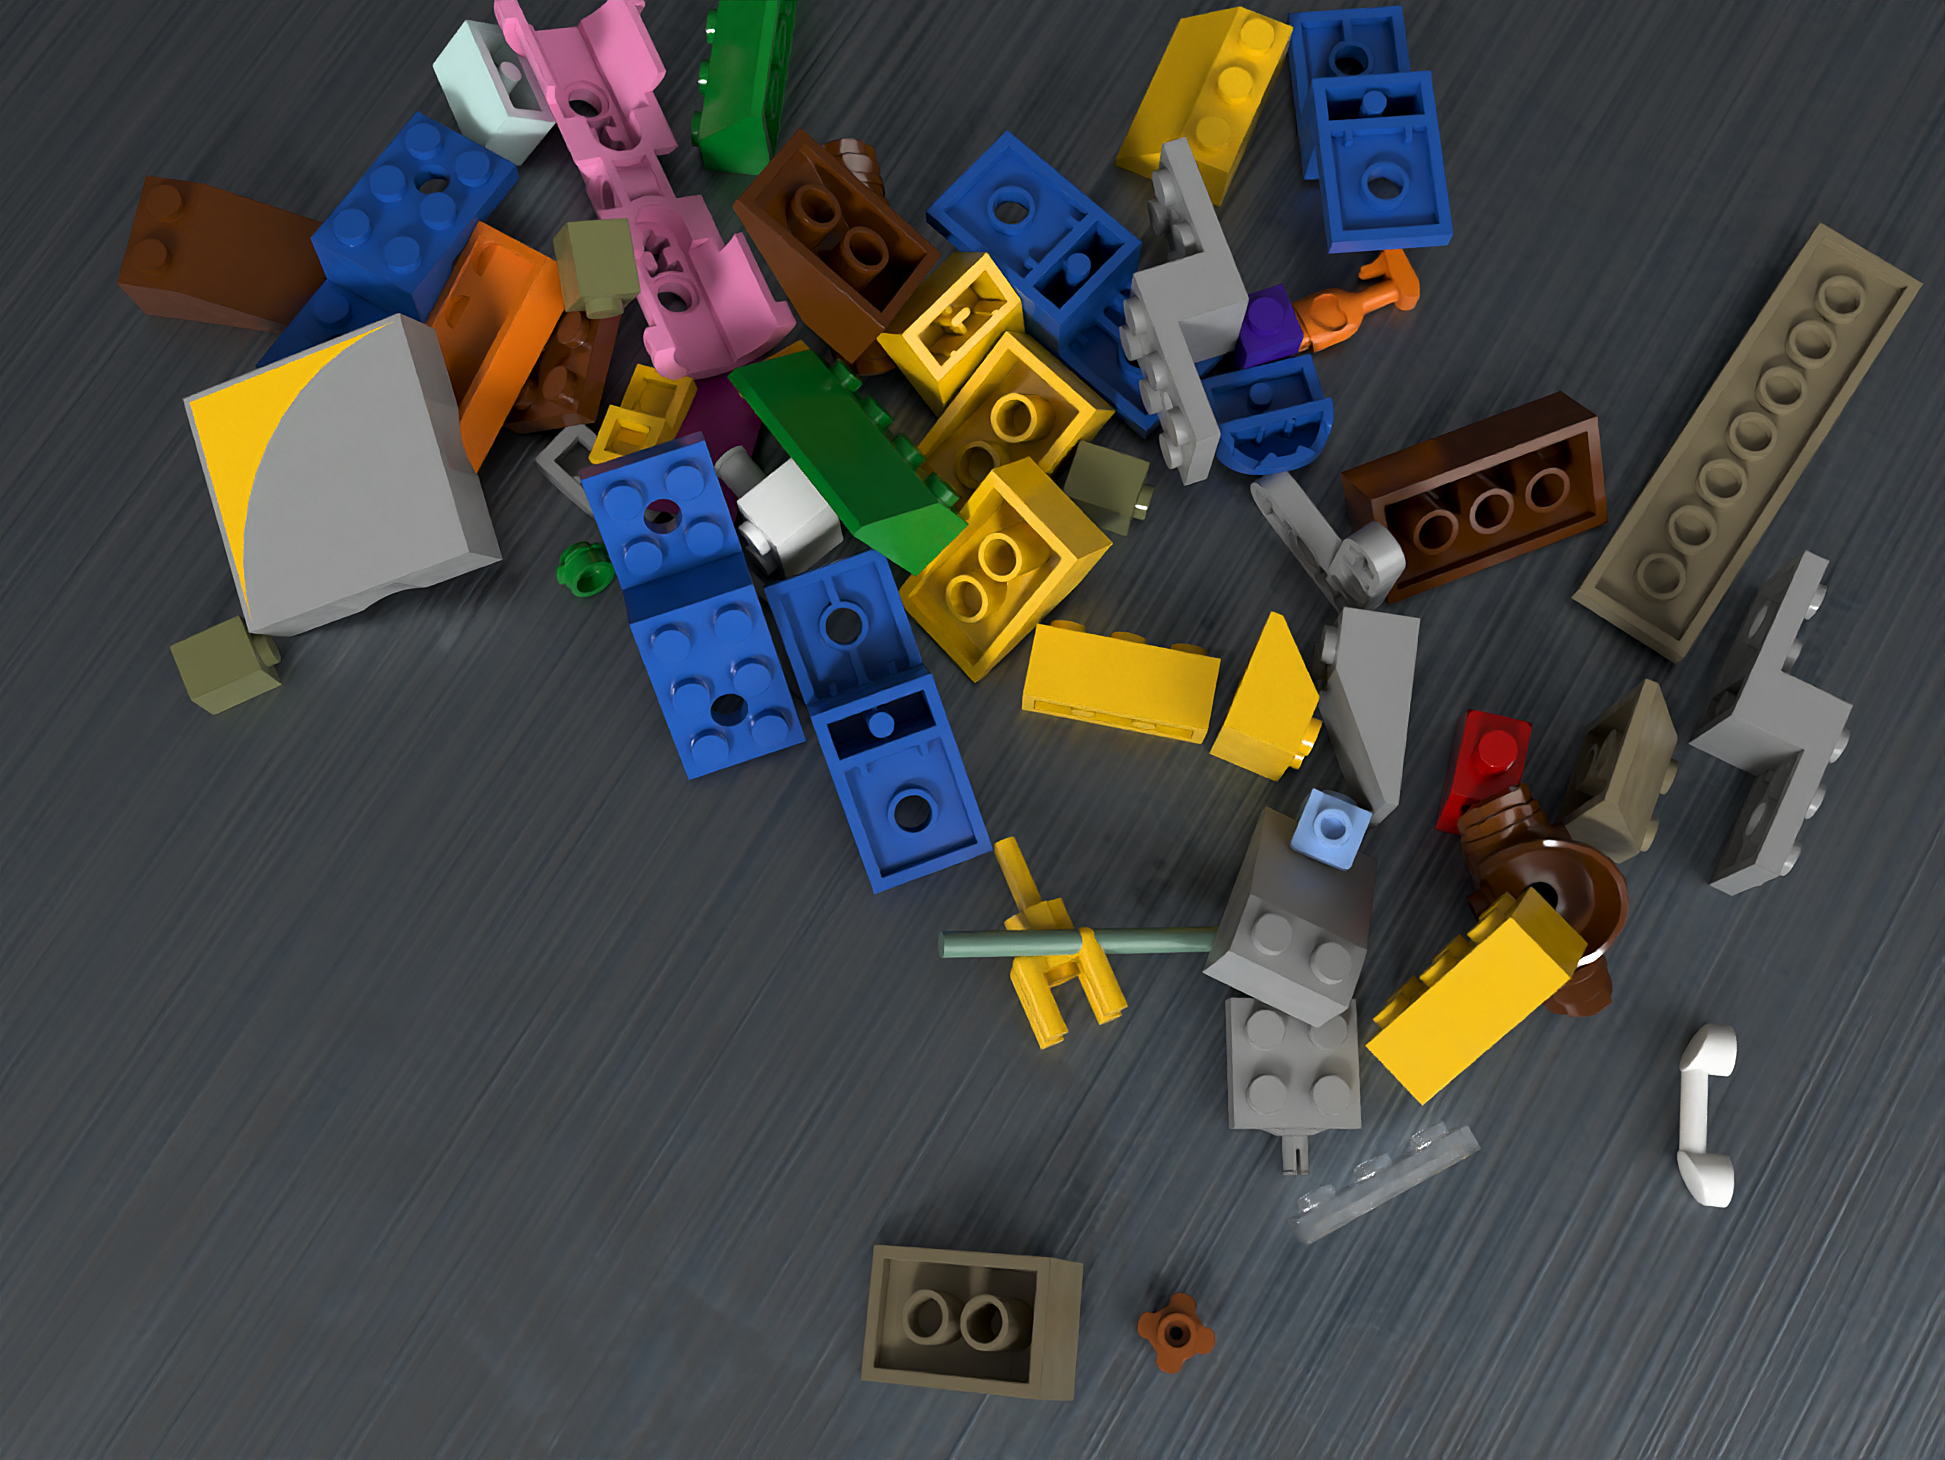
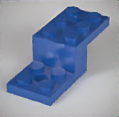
M1402 5L1288 13L1286 24L1294 27L1288 47L1303 178L1304 180L1319 179L1328 254L1448 245L1453 236L1431 70L1414 72L1410 70ZM1341 58H1353L1362 64L1364 72L1355 76L1346 75L1340 72L1335 62ZM1378 178L1387 179L1397 187L1399 195L1393 199H1380L1370 192L1367 183Z
M417 111L310 238L327 279L255 365L256 369L397 313L425 324L453 270L451 263L466 246L478 221L484 223L519 180L516 164ZM432 179H442L449 182L448 187L443 192L424 194L419 191L426 181Z
M1007 130L926 210V222L961 252H987L1022 300L1025 334H1030L1116 410L1114 414L1145 440L1161 422L1157 413L1149 415L1144 406L1139 388V380L1144 379L1140 368L1130 365L1125 359V352L1119 333V327L1125 325L1126 317L1123 301L1130 297L1133 273H1136L1138 270L1142 241ZM1017 203L1026 209L1028 215L1019 223L1006 224L1001 222L994 212L1002 204ZM1224 354L1194 363L1200 380L1204 379L1223 359Z
M702 431L579 470L580 481L623 591L629 626L688 779L691 780L805 742L806 738ZM659 499L672 500L679 506V512L673 520L657 524L649 521L644 516L647 506L653 501ZM725 694H737L744 698L743 705L739 710L731 714L717 713L711 707L718 697Z
M869 548L764 585L766 597L874 894L993 851L933 675L923 664L887 558L875 549ZM838 608L853 609L859 614L861 620L858 634L847 642H838L831 639L826 633L825 627L828 616ZM909 795L921 796L929 803L927 819L916 827H904L894 817L895 807L898 802Z

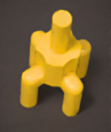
M1008 837L993 844L994 854L1020 913L1004 922L1006 929H1075L1061 897L1042 901L1015 837ZM1089 927L1078 928L1083 943L1080 951L1074 955L1015 956L1013 959L1010 978L1041 1050L1060 1043L1064 1040L1063 1035L1068 1032L1050 990L1052 987L1078 976L1099 1025L1122 1016L1121 1010L1128 1007L1106 954L1095 939L1093 929Z

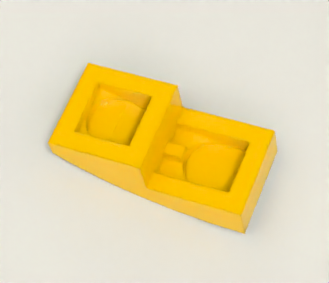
M637 364L620 407L610 405L588 457L591 463L600 464L674 440L698 389L693 378L685 376L678 380H671L661 376L653 367Z

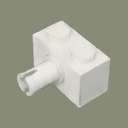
M736 446L730 449L716 462L714 468L717 477L721 478L739 498L736 502L744 523L738 529L749 544L745 549L756 565L767 576L776 571L784 579L804 572L843 541L839 517L792 458L787 460L769 476L751 459L743 446Z

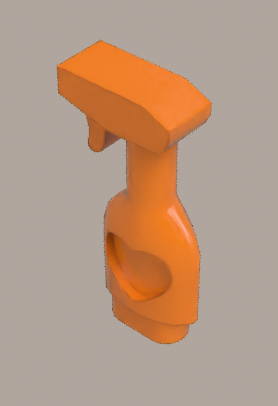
M1403 249L1381 250L1374 262L1361 267L1358 274L1359 278L1368 280L1382 276L1383 281L1359 292H1351L1340 288H1327L1292 302L1291 306L1304 334L1298 353L1307 349L1312 353H1316L1350 338L1358 331L1365 314L1393 302L1398 309H1413L1420 297V284Z

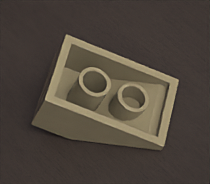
M1645 678L1587 725L1554 823L1561 821L1564 824L1572 840L1585 842L1619 864L1639 854L1640 851L1646 852L1652 844L1659 826V817L1652 815L1659 794L1665 795L1678 770V760L1671 758L1678 736L1659 683Z
M874 1244L860 1380L1037 1400L1074 1401L1084 1263L1051 1257Z

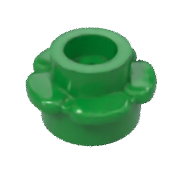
M581 541L570 545L560 557V565L556 569L557 581L560 584H566L567 588L571 589L573 594L578 597L592 596L606 588L612 581L615 570L608 558L609 554L605 544L600 542L590 544L589 542Z

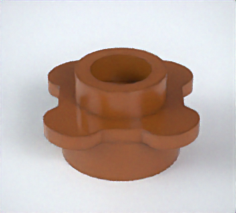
M1186 1293L1173 1294L1168 1305L1161 1307L1155 1313L1150 1311L1142 1313L1137 1322L1138 1334L1142 1338L1148 1339L1157 1353L1156 1365L1160 1370L1169 1374L1179 1372L1182 1369L1183 1362L1197 1353L1203 1355L1210 1353L1215 1345L1214 1332L1212 1329L1202 1325L1195 1313L1196 1301ZM1174 1326H1178L1182 1330L1181 1338L1176 1340L1170 1336V1330Z

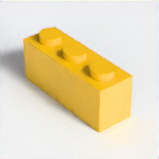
M1054 620L1051 621L1050 626L1037 623L1022 697L1023 710L1202 744L1209 728L1221 659L1207 656L1208 652L1204 648L1191 644L1177 643L1171 645V649L1147 645V640L1144 637L1129 632H1113L1110 637L1086 633V627L1071 621Z

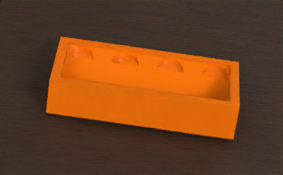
M478 221L425 322L426 325L435 328L459 409V426L463 446L476 474L565 309L557 262L481 221Z

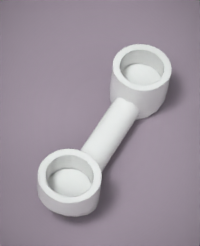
M1707 1023L1701 1027L1693 1036L1681 1057L1679 1070L1681 1071L1680 1131L1677 1161L1681 1176L1688 1190L1700 1204L1725 1208L1729 1205L1733 1194L1734 1170L1728 1155L1706 1153L1708 1074L1729 1076L1736 1060L1737 1042L1735 1031L1731 1025Z

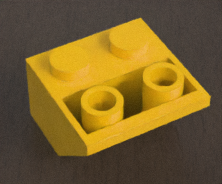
M953 252L915 289L890 324L876 339L939 419L1006 331L1025 333L1022 300L987 252Z

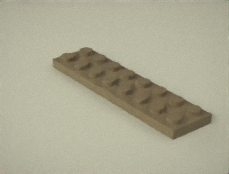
M1819 222L1794 257L1571 598L1671 662L1677 664L1681 661L1923 283Z

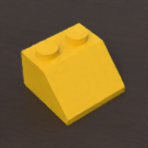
M1273 611L1270 612L1254 645L1209 753L1276 782L1279 781L1288 767L1299 769L1304 757L1309 755L1323 722L1312 717L1320 697L1283 615Z

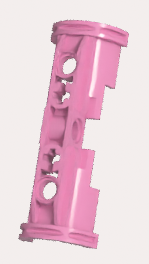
M495 0V17L507 44L514 52L528 59L571 156L586 184V193L598 219L628 218L641 289L636 298L649 327L645 328L643 342L648 354L651 356L656 371L661 376L671 380H678L685 376L692 377L693 380L705 379L741 367L759 358L780 343L792 331L796 321L786 301L775 302L743 232L734 234L725 246L702 195L676 198L657 158L659 155L671 153L678 147V144L653 93V90L662 81L667 71L640 16L645 6L644 0H608L594 13L581 19L576 27L535 31L533 26L527 23L517 0ZM572 100L586 101L597 110L598 115L595 117L581 116L572 110L569 102ZM652 254L660 255L657 263ZM661 292H672L679 295L685 301L687 310L673 312L666 309L660 303L658 294Z

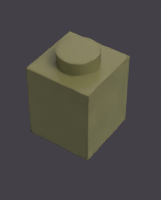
M628 218L566 222L553 238L566 312L586 310V316L589 319L618 316L624 312L623 307H626L641 292Z
M1080 440L1063 492L1097 527L1127 537L1133 518L1145 520L1156 486L1146 483L1150 462Z
M240 615L169 646L191 701L213 715L282 685L274 666L281 662V656L271 635L249 633L246 621Z

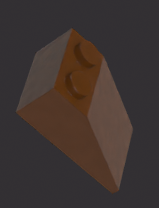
M801 127L732 205L802 321L851 364L886 329L942 255L940 251Z
M146 175L117 284L148 315L283 333L327 279L310 239L323 222L204 183Z

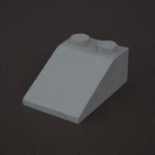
M1343 607L1332 626L1324 625L1320 643L1314 642L1308 672L1311 679L1318 680L1317 692L1320 698L1317 705L1351 799L1357 802V807L1373 813L1367 828L1374 829L1399 805L1420 618Z
M1266 806L1261 811L1202 973L1318 1028L1349 1008L1368 951L1377 860L1357 851L1352 866L1347 871H1341L1293 851L1290 848V841L1298 821Z

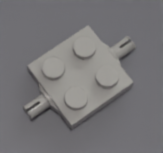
M1229 998L1225 1000L1229 1129H1261L1273 1135L1282 1136V1175H1310L1307 1136L1317 1134L1326 1129H1362L1356 999H1351L1347 1010L1316 1028L1256 998Z

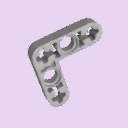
M1287 471L1263 475L1251 484L1250 490L1253 499L1262 514L1339 614L1343 607L1373 611L1382 604L1406 565L1404 554L1398 542L1382 524L1371 521L1342 542L1299 484Z

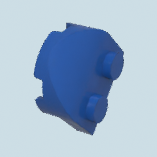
M1311 353L1201 379L1221 433L1215 456L1228 468L1244 474L1269 475L1306 466L1322 453L1333 425L1334 407L1332 397H1324Z

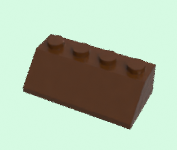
M1562 391L1340 472L1349 522L1353 532L1355 533L1371 521L1379 522L1393 535L1404 554L1406 561L1405 569L1384 599L1389 605L1608 522L1598 417Z

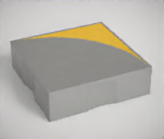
M397 313L183 398L249 633L292 637L363 611L379 599L392 593L406 589L426 588L503 560L479 477L471 466L463 446L459 426V409L435 328Z

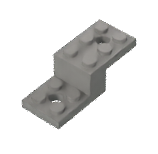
M1183 137L1162 144L1158 170L1152 173L1155 190L1154 197L1147 203L1148 214L1156 235H1165L1171 250L1167 254L1168 263L1133 273L1130 297L1123 301L1126 321L1125 325L1119 327V333L1127 359L1129 361L1137 359L1144 379L1139 380V388L1144 406L1149 415L1158 414L1164 433L1159 435L1164 460L1169 469L1178 468L1183 484L1186 486L1208 478L1221 435L1194 363L1235 350L1249 297L1187 138Z
M1807 550L1803 551L1758 587L1688 743L1756 776L1709 883L1710 886L1731 896L1752 887L1761 886L1764 882L1780 875L1785 876L1792 869L1802 848V842L1797 840L1796 836L1804 818H1811L1824 799L1827 787L1825 784L1820 783L1828 762L1833 763L1839 758L1851 734V730L1844 727L1853 707L1852 704L1787 674L1796 661L1803 645V640L1796 637L1803 619L1809 620L1815 614L1827 591V586L1821 584L1820 581L1829 560Z

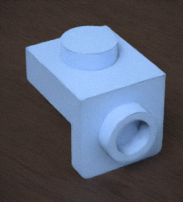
M1313 788L1301 803L1295 817L1298 824L1290 841V848L1338 870L1347 871L1353 864L1373 813L1357 807V802L1344 794L1331 790H1323L1321 792Z

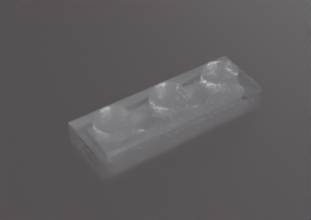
M1440 1121L1408 1139L1414 1148L1412 1151L1393 1161L1388 1153L1384 1152L1354 1168L1352 1171L1357 1178V1181L1337 1192H1335L1331 1183H1328L1299 1198L1296 1203L1301 1212L1286 1219L1298 1242L1310 1244L1480 1150L1481 1148L1468 1125L1448 1130L1444 1122Z

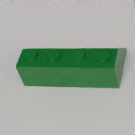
M719 0L718 9H709L707 17V42L712 45L710 60L702 59L699 70L700 95L705 96L703 111H694L691 123L692 146L700 147L705 170L759 175L777 154L798 0Z
M812 349L737 367L727 376L852 535L914 576H917L969 525L953 506L960 499L956 491L935 471L929 476L925 473L920 465L927 459L926 456L903 433L900 432L896 437L888 429L894 422L893 417L871 395L868 394L864 399L856 390L863 382L841 359L836 358L830 364Z

